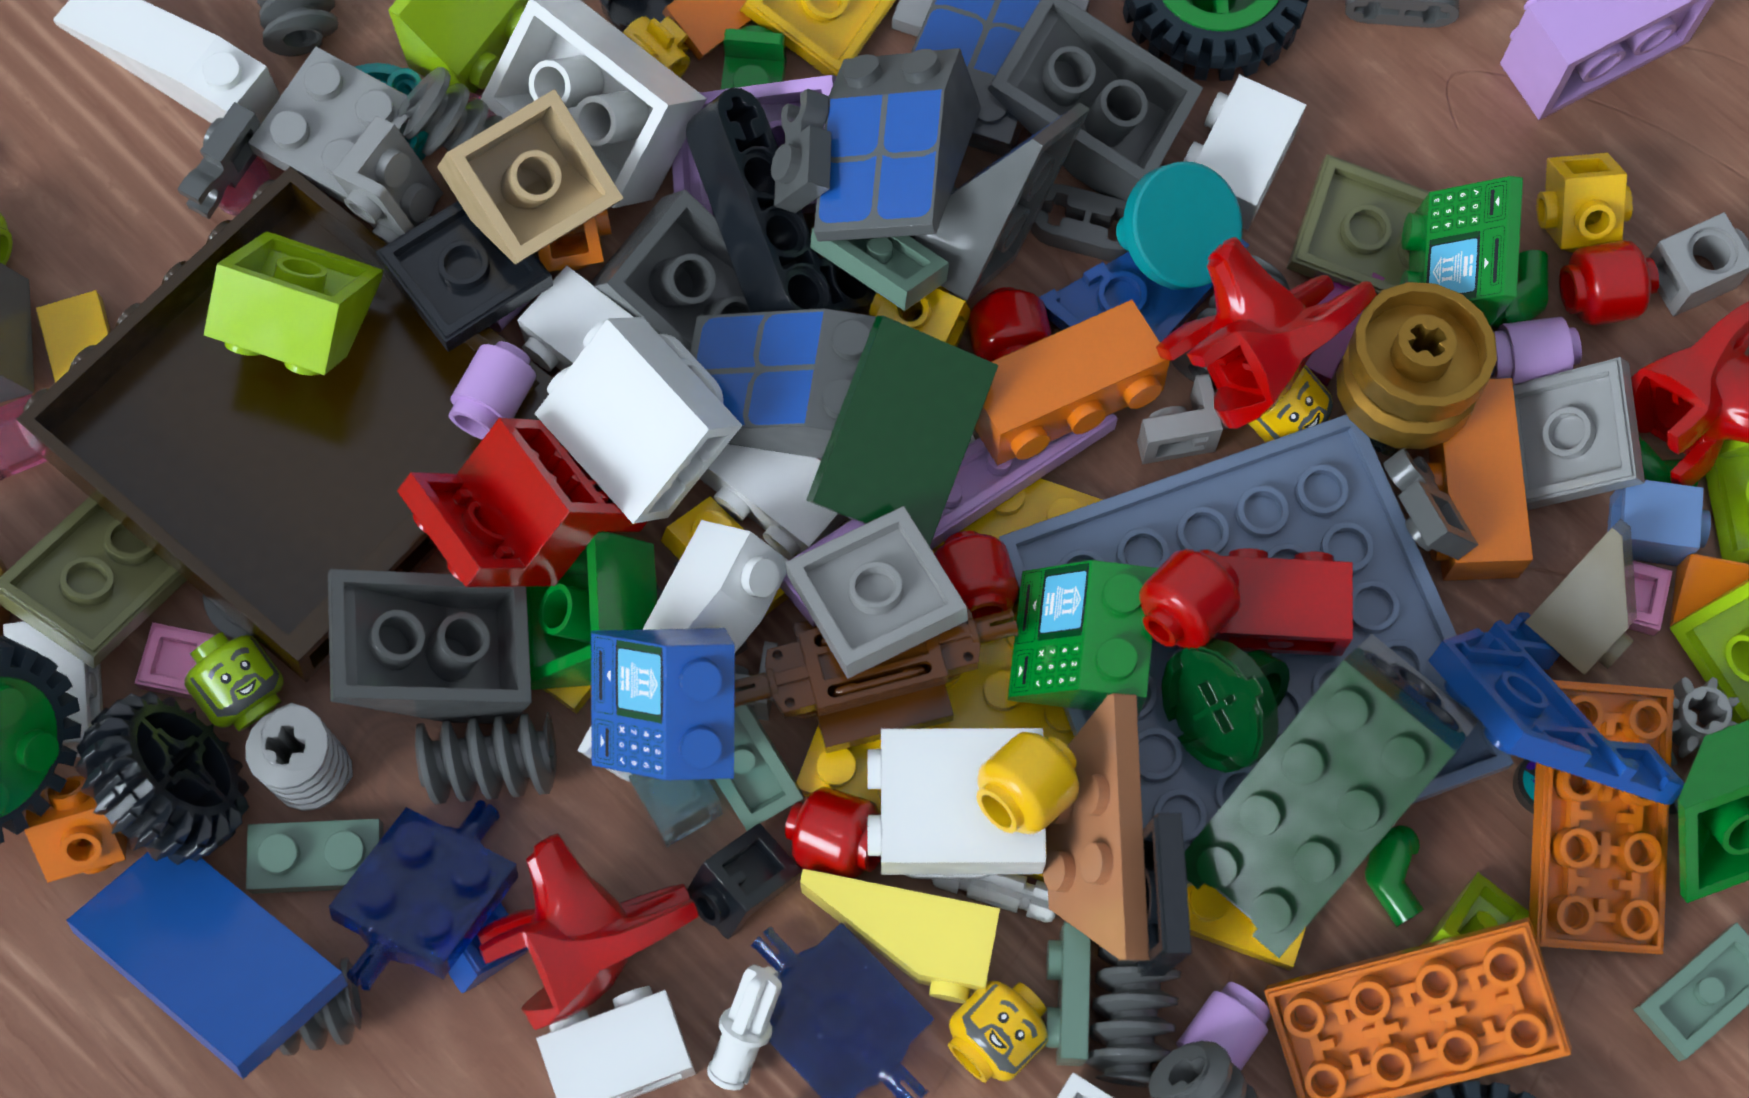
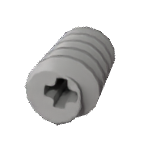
M290 703L263 716L251 729L245 744L246 761L252 774L278 799L294 809L307 811L324 807L336 799L353 777L352 760L345 747L331 730L327 728L325 723L321 721L320 717L304 706Z

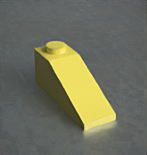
M803 869L800 880L802 893L916 983L930 986L929 996L954 1003H965L969 999L970 994L973 995L978 989H985L1000 908Z

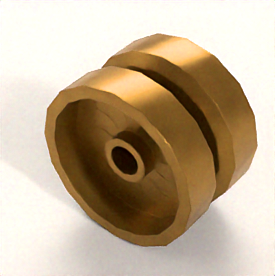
M1407 282L1385 289L1373 298L1362 311L1336 372L1337 396L1349 420L1368 437L1394 448L1425 449L1447 442L1465 426L1477 400L1490 379L1497 361L1495 334L1484 313L1458 292L1438 284Z

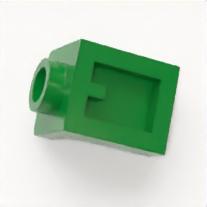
M746 26L740 30H725L723 40L725 59L720 90L784 81L787 63L785 35L773 33L771 30L761 26Z

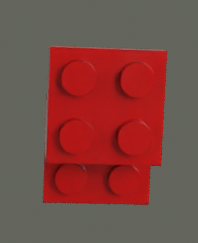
M499 417L457 474L411 472L397 490L412 511L416 525L429 535L447 560V567L451 574L462 582L465 587L555 586L598 531L640 532L648 523L647 521L633 524L540 420Z

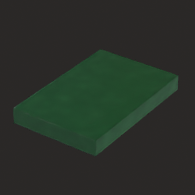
M876 316L806 501L863 524H867L904 506L930 547L999 365L886 316Z

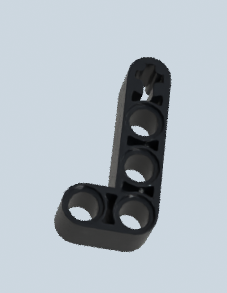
M730 88L722 92L696 113L687 123V142L750 313L807 309H830L856 313L872 303L877 292L828 259H819L818 253L810 248L811 234L802 210L793 213L774 206L775 180L771 175V165L778 146L759 100L752 93L742 88Z

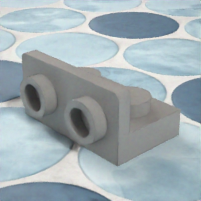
M377 115L332 172V175L348 194L344 199L345 204L356 215L369 222L373 227L372 233L386 244L399 238L425 220L443 195L439 186L396 125Z

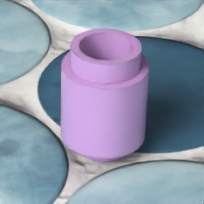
M1563 317L1501 324L1497 331H1493L1496 339L1497 361L1490 379L1512 378L1513 385L1572 370L1573 365L1581 362L1582 346L1579 333L1575 327L1569 328Z
M503 341L497 342L496 345H481L450 398L454 405L449 413L451 421L466 433L483 440L499 417L514 418L536 379V373L529 365L531 362L530 357L517 346Z
M1228 982L1221 992L1213 991L1176 1042V1045L1179 1048L1187 1043L1198 1041L1216 1042L1226 1049L1232 1063L1242 1070L1268 1033V1028L1265 1024L1271 1017L1270 1009L1260 998L1246 988L1234 982Z

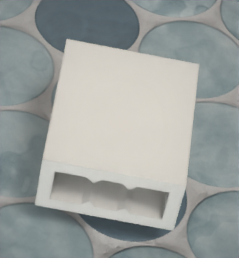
M643 317L608 318L596 324L587 333L583 341L585 348L570 367L559 372L551 380L547 388L549 395L534 414L633 524L668 518L743 425L724 406L723 394L717 381L678 339L668 334H658Z
M1043 728L881 729V749H868V789H881V815H868V856H881V875H905L913 879H981L991 874H1042L1046 864L1045 829L1034 835L1023 834L1017 831L1006 833L997 828L984 815L978 805L976 795L979 790L977 776L980 766L1015 735L1021 732H1032L1043 736Z

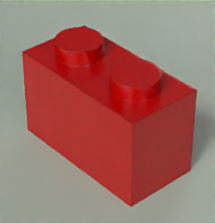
M1253 548L1235 549L1230 551L1228 556H1222L1233 567L1239 578L1238 590L1240 592L1241 606L1236 615L1214 638L1233 643L1244 652L1261 650L1266 653L1343 655L1353 640V562L1334 561L1332 554L1317 551L1296 554L1294 559L1268 558L1266 551Z

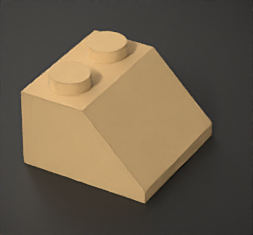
M555 89L448 151L437 166L470 220L515 265L623 199V196Z

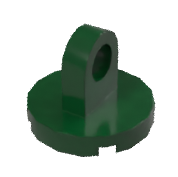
M1213 638L1205 646L1184 648L1182 651L1174 654L1166 663L1162 677V702L1168 721L1176 719L1178 727L1183 732V735L1177 738L1184 749L1204 766L1224 773L1235 772L1259 762L1275 743L1279 731L1278 706L1281 704L1290 681L1289 668L1285 662L1264 651L1255 650L1246 654L1233 643Z

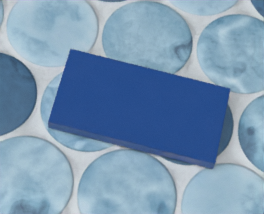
M147 852L66 920L72 932L242 1079L247 1077L347 986L344 975L338 968L202 858L197 862L187 859L177 865L170 861L167 856L155 861Z

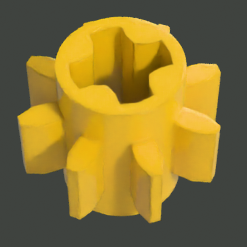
M643 16L633 21L622 32L680 78L687 70L690 58L685 52L688 51L689 47L684 42L688 35L670 17L667 16L659 23L655 18L650 20L648 17Z

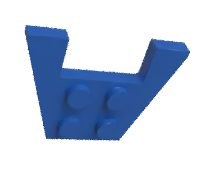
M1528 612L1516 614L1510 624H1505L1502 620L1496 621L1490 630L1485 633L1476 628L1445 639L1429 658L1430 664L1446 681L1444 688L1455 701L1468 707L1485 726L1484 734L1486 738L1504 753L1665 805H1672L1681 794L1685 782L1650 744L1609 741L1604 738L1546 674L1544 670H1549L1561 654L1524 623L1531 616Z

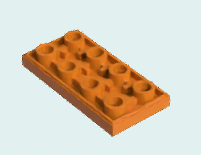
M1553 680L1604 738L1609 741L1650 744L1671 767L1674 689ZM1536 763L1529 917L1540 947L1663 955L1669 805Z
M1530 917L1269 984L1264 989L1298 1098H1396L1568 1056L1572 1053L1570 1040Z

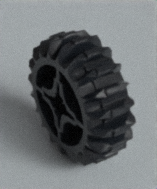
M150 691L141 697L130 693L123 700H117L111 707L103 709L91 721V726L84 732L82 741L76 746L81 759L76 764L75 769L81 776L86 778L81 791L93 797L97 803L93 813L105 815L112 823L111 834L123 833L129 838L130 847L133 851L146 847L151 858L155 861L167 856L170 861L177 865L187 859L197 862L203 856L211 855L217 848L221 847L235 835L236 829L243 823L242 815L249 809V804L244 795L250 787L244 779L238 776L243 767L242 763L231 758L227 751L230 743L220 741L213 733L214 724L206 726L197 718L196 710L193 707L184 711L172 696L161 701L156 694Z

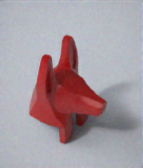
M1232 237L1225 240L1223 244H1220L1208 257L1207 269L1214 287L1216 315L1183 324L1156 346L1160 358L1166 360H1175L1189 351L1187 356L1192 365L1206 367L1217 388L1214 396V409L1224 426L1237 429L1270 411L1290 390L1312 352L1348 326L1377 294L1371 282L1363 281L1332 300L1317 305L1335 289L1333 281L1329 276L1322 275L1310 279L1288 290L1263 269L1238 238Z
M1749 301L1718 321L1694 345L1660 357L1631 376L1638 432L1655 435L1666 442L1668 449L1677 455L1680 453L1686 454L1671 470L1670 478L1673 484L1692 486L1698 482L1714 466L1725 440L1749 443V355L1746 356L1744 354L1749 346Z
M557 833L535 844L534 852L526 858L533 884L535 909L519 910L499 918L480 929L477 935L481 943L479 949L486 964L522 948H528L544 987L524 1003L521 1009L532 1028L538 1030L566 1020L594 1004L614 985L631 955L699 917V913L693 900H690L685 884L668 886L619 903L599 882L587 873L562 837Z

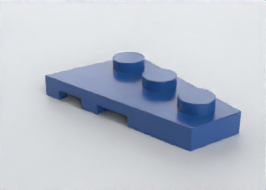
M1242 239L1241 243L1248 250L1249 244ZM1127 252L1107 264L1101 262L1083 272V277L1058 291L1054 288L1039 298L1045 304L1049 321L1061 330L1133 300L1161 342L1187 321L1213 292L1214 287L1211 282L1200 287L1171 290L1145 276L1134 263L1130 253Z

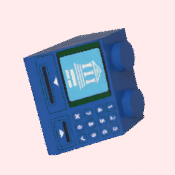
M726 628L591 631L592 766L661 780L734 778L735 644Z

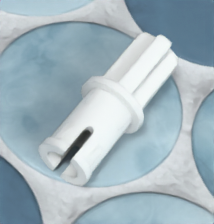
M757 965L748 967L743 974L732 1007L725 1010L720 1017L719 1029L722 1034L713 1059L708 1065L707 1074L712 1082L723 1089L740 1090L745 1084H748L750 1072L759 1048L766 1045L772 1036V1025L769 1021L782 989V983L778 979V971L773 967L767 966L762 968Z

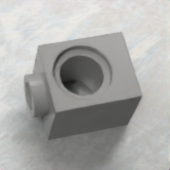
M1725 212L1661 240L1649 256L1655 261L1658 269V292L1673 317L1736 289L1749 274V240L1741 230L1733 227ZM1693 255L1703 256L1708 259L1715 270H1709L1700 266Z

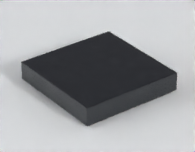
M459 201L376 251L380 265L448 352L553 286L551 274L535 254L515 265L470 220Z
M1157 813L1143 829L1149 960L1137 961L1138 973H1141V977L1165 976L1192 953L1182 813Z

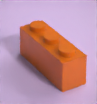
M1133 300L992 361V363L999 366L975 430L997 466L1015 457L1019 460L1031 458L1043 451L1049 442L1071 432L1074 434L1086 433L1097 427L1106 416L1128 406L1131 409L1141 408L1151 403L1160 395L1161 391L1164 390L1170 360L1160 358L1156 349L1160 341Z
M1512 378L1489 379L1465 426L1447 442L1429 447L1430 462H1427L1434 474L1437 487L1440 491L1449 494L1478 543V546L1459 560L1434 549L1430 550L1432 560L1441 561L1443 581L1519 578L1533 561Z

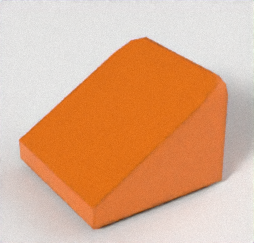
M1689 554L1676 569L1670 626L1749 578V564L1699 554Z

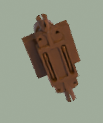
M967 608L968 621L849 679L840 667L818 627H812L808 620L793 624V629L797 642L767 649L766 672L735 680L734 709L738 706L772 698L784 718L793 716L799 719L817 717L826 753L881 740V729H923L953 721L954 713L945 684L959 678L964 672L978 669L981 644L1018 636L1016 620L1014 621L1013 610L1009 608L1006 611L974 619L972 613Z

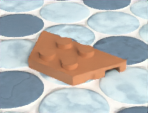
M1113 693L1104 699L1068 744L1077 762L1074 770L1079 781V791L1076 800L1045 828L1046 864L1043 870V878L1048 888V907L1051 911L1119 960L1145 961L1149 960L1137 698L1136 695Z

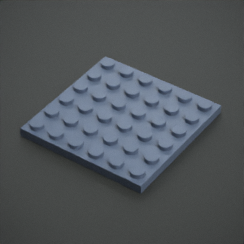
M1347 414L999 536V540L1004 542L1008 550L1019 587L1021 585L1022 571L1090 560L1159 568L1174 552L1184 549L1196 551L1207 549L1220 556H1228V553L1235 549L1253 548L1266 551L1268 558L1294 559L1296 554L1317 551L1332 554L1334 561L1353 562V640L1343 655L1268 653L1285 662L1290 672L1287 692L1278 706L1279 731L1276 740L1339 664L1371 634L1453 699L1444 688L1446 681L1428 660L1443 640L1454 637L1457 634L1418 546L1405 525L1406 519L1370 438L1349 420ZM1152 638L1147 698L1140 715L1137 716L1143 829L1157 813H1182L1185 851L1256 764L1235 772L1224 773L1204 766L1184 749L1177 738L1183 735V732L1178 727L1176 719L1169 722L1164 712L1161 681L1166 663L1174 654L1182 651L1184 648L1176 644L1173 647H1167ZM1457 701L1455 702L1475 717L1478 722L1457 752L1412 804L1507 770L1514 764L1511 755L1496 748L1486 738L1484 734L1485 726L1468 707L1461 705ZM1063 707L1074 737L1095 711ZM1187 880V887L1192 886V884Z

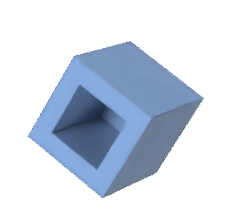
M1645 480L1644 484L1615 490L1609 500L1607 532L1622 519L1631 527L1633 560L1678 566L1689 554H1695L1707 544L1711 528V515L1708 510H1702L1704 488Z

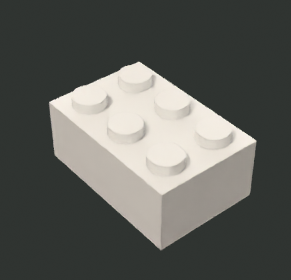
M529 0L480 99L497 116L506 118L555 89L623 196L620 202L611 206L612 208L654 199L686 139L687 123L702 109L707 100L706 97L581 0Z

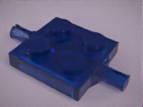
M478 800L458 828L440 825L408 807L399 815L328 906L333 921L359 934L368 945L352 968L346 972L348 979L354 985L359 987L361 984L363 990H371L372 985L390 961L415 964L441 979L446 977L518 879L516 863L485 848L481 844V840L500 818V814L491 804H488L486 807L485 801Z
M842 922L817 946L804 950L798 955L774 931L772 926L763 932V937L779 954H776L760 936L756 938L751 947L778 971V979L782 983L781 992L769 1021L772 1025V1036L768 1043L820 1098H857L863 1091L873 1088L881 1082L896 1098H913L900 1083H904L917 1098H924L930 1092L902 1065L909 1046L934 1023V1017Z

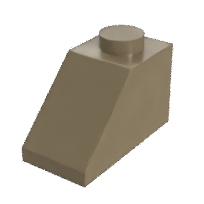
M1620 519L1524 622L1584 675L1597 661L1608 669L1634 641L1625 633L1637 618L1631 527Z

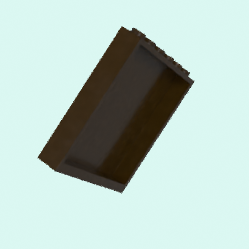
M290 166L276 180L271 179L264 182L254 193L250 204L234 219L225 220L217 225L210 233L206 244L188 261H181L175 264L164 276L161 286L144 302L135 303L128 307L119 317L116 327L97 345H90L79 352L73 359L69 371L50 388H44L36 392L27 401L22 414L16 419V422L28 444L97 502L112 517L117 519L146 546H149L168 565L174 567L181 576L307 682L330 659L329 570L416 572L438 550L429 535L416 525L412 511L397 490L411 472L457 474L480 444L482 439L466 433L449 418V413L454 406L450 398L479 347L483 344L496 345L499 341H507L490 327H487L448 352L384 269L381 283L348 356L326 375H301L287 369L283 361L262 354L256 356L237 354L228 350L224 345L225 342L204 336L217 263L266 231L383 269L378 262L376 251L387 244ZM531 361L529 365L535 371L536 379L514 417L515 419L539 420L534 413L549 395L547 388L553 378Z

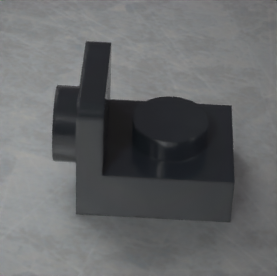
M759 822L704 861L687 890L697 907L701 919L707 924L715 926L726 939H730L740 931L750 915L793 885L802 873V870Z

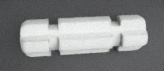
M991 874L981 879H933V884L937 888L956 894L958 889L967 891L966 897L1014 913H1017L1018 908L1027 911V917L1045 923L1052 922L1056 916L1048 907V888L1045 882L1037 880L1036 885L1026 882L1027 876L1020 874Z

